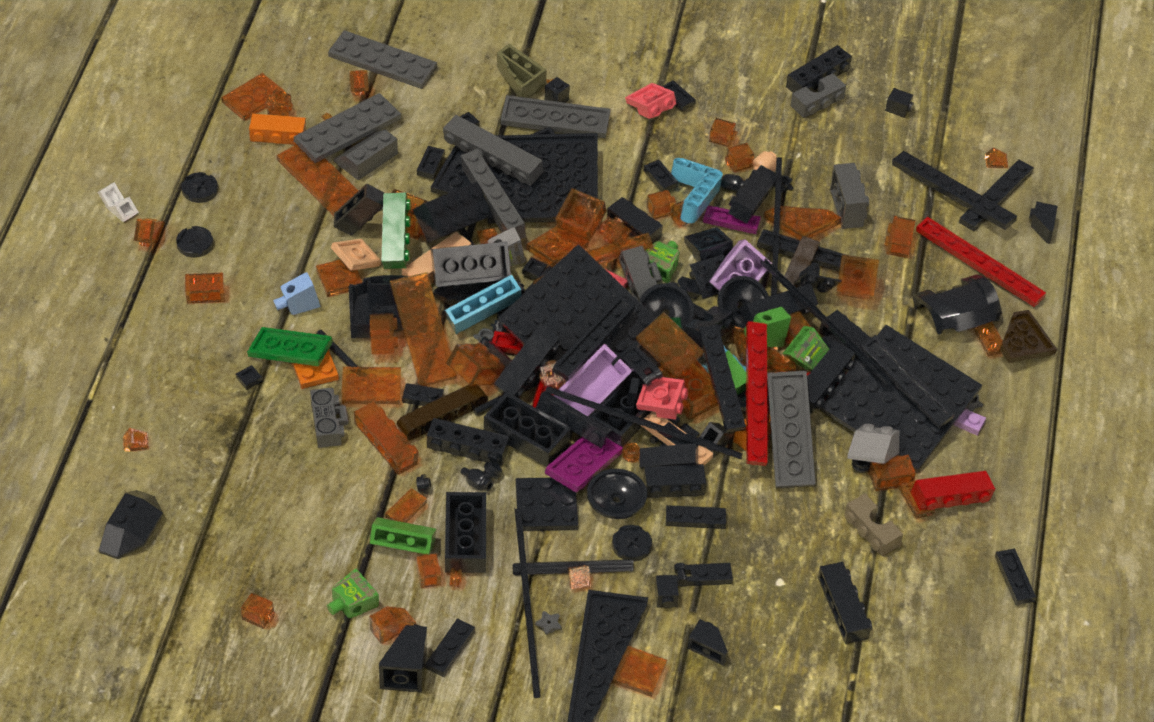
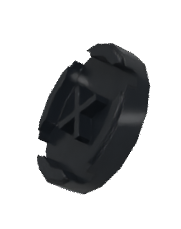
M204 172L188 175L181 184L183 196L191 202H207L213 199L218 192V184L215 177L206 175Z
M191 226L192 228H185L178 233L176 238L177 249L186 257H201L212 250L214 245L213 236L208 229L200 226Z
M638 525L622 526L613 535L612 548L614 553L621 559H632L633 562L639 561L647 557L651 551V535Z

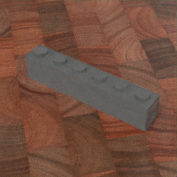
M455 115L443 127L444 140L447 143L459 147L464 152L478 149L485 162L490 166L502 170L505 174L517 178L522 183L531 186L543 173V161L458 115Z
M478 149L461 155L464 173L471 184L478 182L492 212V217L502 233L515 227L519 238H525L524 221Z

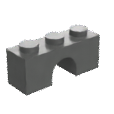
M832 73L819 80L818 92H812L807 87H804L792 93L790 106L805 118L837 101H841L845 96L846 85Z

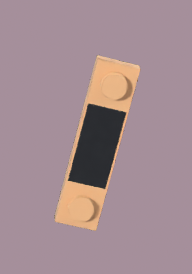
M652 411L644 418L656 424L685 433L666 418L657 417L656 412ZM642 426L668 446L693 444ZM698 445V464L695 465H705L713 458V453L706 447Z

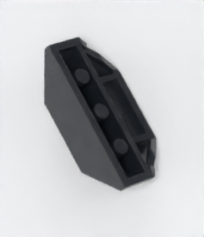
M138 490L124 494L106 523L99 553L119 559L123 555L145 546L163 516L155 496Z

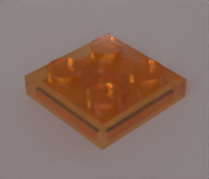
M341 259L316 265L317 274L327 297L349 292L350 284L362 283L358 270L351 271Z
M628 646L613 677V683L652 697L667 665V659Z

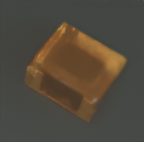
M993 147L985 154L986 167L1008 168L1006 153Z
M129 428L123 436L124 451L147 450V432Z

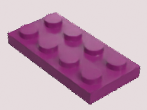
M581 437L546 467L545 474L577 493L595 475L620 456L623 447L607 439L605 445L600 448Z

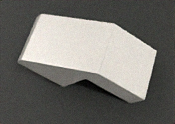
M115 182L97 192L106 208L122 222L139 213L131 198H124Z

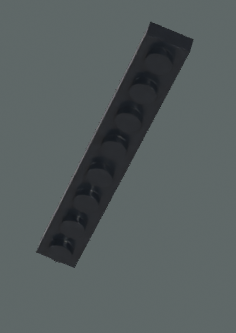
M902 151L892 159L893 166L1004 230L1017 221V215L905 151Z

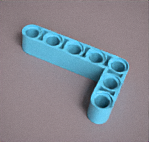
M675 158L671 174L678 182L694 187L684 200L680 218L686 223H695L719 192L723 173L717 169L684 158Z

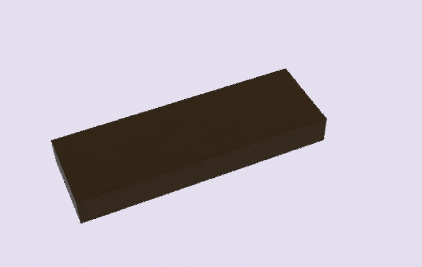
M802 236L784 275L792 284L799 279L800 272L811 265L820 246L819 241Z

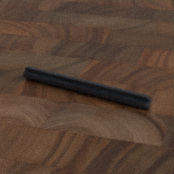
M632 559L527 563L528 575L633 571L634 569ZM513 563L512 572L514 575H521L520 563Z

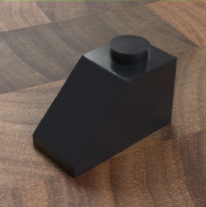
M1036 201L1035 208H1031L1029 219H1032L1031 227L1046 243L1050 244L1058 206Z
M709 422L699 438L726 447L733 433H726L724 426L720 423ZM707 448L713 453V458L720 453L715 450Z
M699 619L688 637L687 649L725 666L728 651L719 628L710 622Z

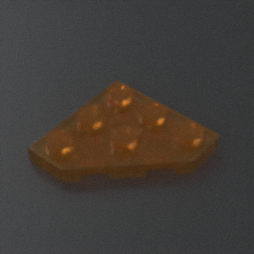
M780 206L779 228L800 241L802 236L813 238L841 224V217L827 209ZM774 207L764 212V218L773 224Z
M734 326L731 333L740 362L746 365V336L744 328ZM767 347V370L777 372L796 371L795 363L777 352L778 348Z

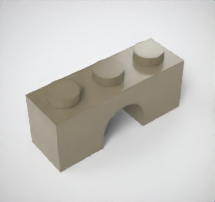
M863 494L847 503L844 516L847 522L858 530L860 536L870 543L872 549L881 556H884L901 546L903 533L891 520L885 524L874 523L872 520L876 518L878 506L866 494Z

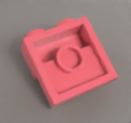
M650 83L625 97L627 104L636 107L639 115L649 119L659 116L663 111L672 109L676 104L673 91L654 83Z
M665 377L659 380L655 379L648 387L643 384L636 403L637 409L656 412L657 417L676 420L677 414H682V400L687 399L688 389L685 388L684 380Z

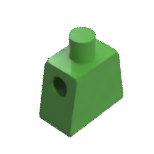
M778 307L756 314L753 322L767 324V347H783L792 317L783 307Z

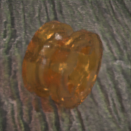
M636 443L624 445L623 459L632 463L639 460V445Z
M452 568L449 586L456 585L460 588L462 569L455 571Z

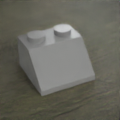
M873 424L862 425L854 433L847 459L886 463L899 454L900 430H893L889 426L877 428Z

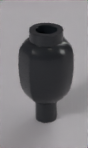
M725 174L722 176L721 186L726 190L737 192L743 186L745 180L738 175Z
M466 467L461 469L460 473L466 476L467 483L479 491H489L492 489L494 482L486 472Z

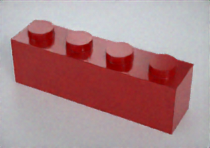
M987 471L918 479L915 481L910 493L919 511L980 502L985 503L990 501L996 488Z

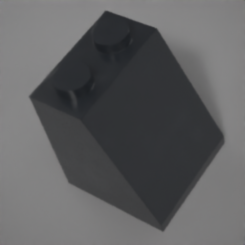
M406 625L379 662L380 689L422 692L427 656L426 626Z

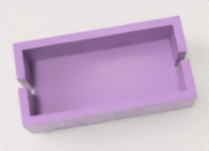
M604 344L559 390L601 404L628 377L632 370L621 359L613 366L611 363L617 355ZM553 395L588 417L596 410Z

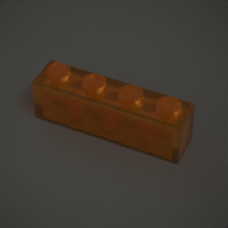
M373 401L354 411V424L397 475L418 465L419 452L417 448L408 442L406 435L397 429L395 422L392 419L389 420L382 407H378Z

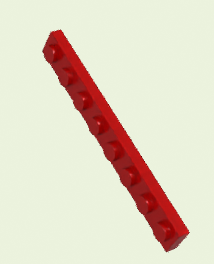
M926 217L917 225L916 232L1031 306L1035 307L1045 298V291L931 218Z
M748 321L746 324V464L766 466L767 324Z

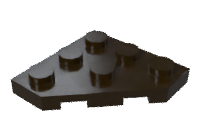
M1030 310L1013 313L1000 347V351L1008 363L1056 354L1058 349Z

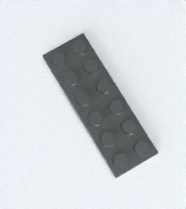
M345 30L328 51V57L420 89L424 87L437 68V62Z
M378 93L294 136V142L317 163L400 120L401 113Z
M506 95L501 125L536 130L550 127L554 132L567 134L598 133V138L606 139L611 109Z
M807 372L767 373L775 489L813 487L816 484Z

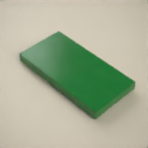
M261 327L247 354L248 357L320 366L333 342V338L326 335Z

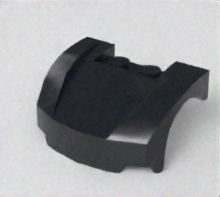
M976 274L961 279L962 285L953 286L948 291L940 290L934 293L931 290H925L913 294L915 309L926 307L929 310L939 335L946 329L953 328V330L959 332L989 323L996 319L997 313L1003 315L997 292L987 278Z
M380 275L366 277L362 283L349 285L351 338H370V331L382 332L385 330H408V336L427 335L425 284L423 281H410L409 276Z

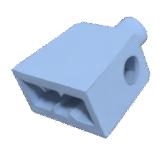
M307 272L283 284L280 287L283 296L273 300L277 311L288 307L291 315L321 307L314 285Z

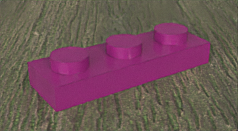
M707 206L703 223L757 234L760 216L753 215L746 224L728 214V209Z

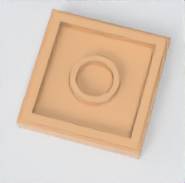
M362 239L334 242L331 245V249L351 271L379 267L382 263L381 259Z

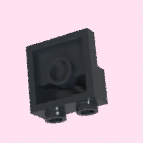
M718 227L684 236L685 244L692 249L693 257L698 262L722 254L726 257L733 249V241Z

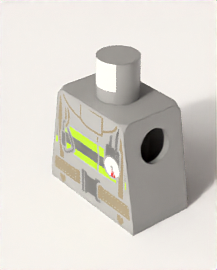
M515 227L487 241L488 243L508 242L510 266L525 262L521 240Z

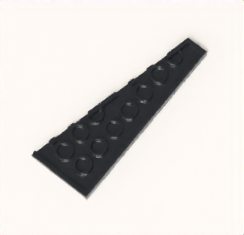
M588 590L567 722L595 721L647 608L648 597Z

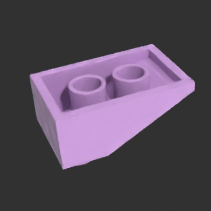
M745 239L740 240L725 257L709 282L720 291L726 281L736 276H748L759 281L767 271L760 264V261H764L766 257Z

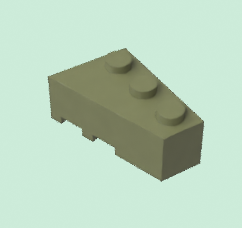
M511 44L506 45L497 52V68L518 97L529 98L547 84V70Z

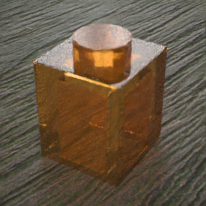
M716 118L710 129L709 142L730 147L731 142H735L738 131H735L736 123Z
M747 143L727 148L725 162L733 172L753 167L755 154Z
M668 190L648 194L647 209L653 219L672 215L671 209L674 211L676 200Z
M424 554L416 557V570L420 587L427 588L441 585V571L437 555Z
M251 593L241 607L242 620L264 629L268 622L271 623L274 619L273 602Z

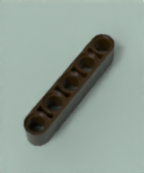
M471 383L403 415L398 419L396 425L407 440H414L428 433L433 418L451 422L486 403L488 396L477 383Z

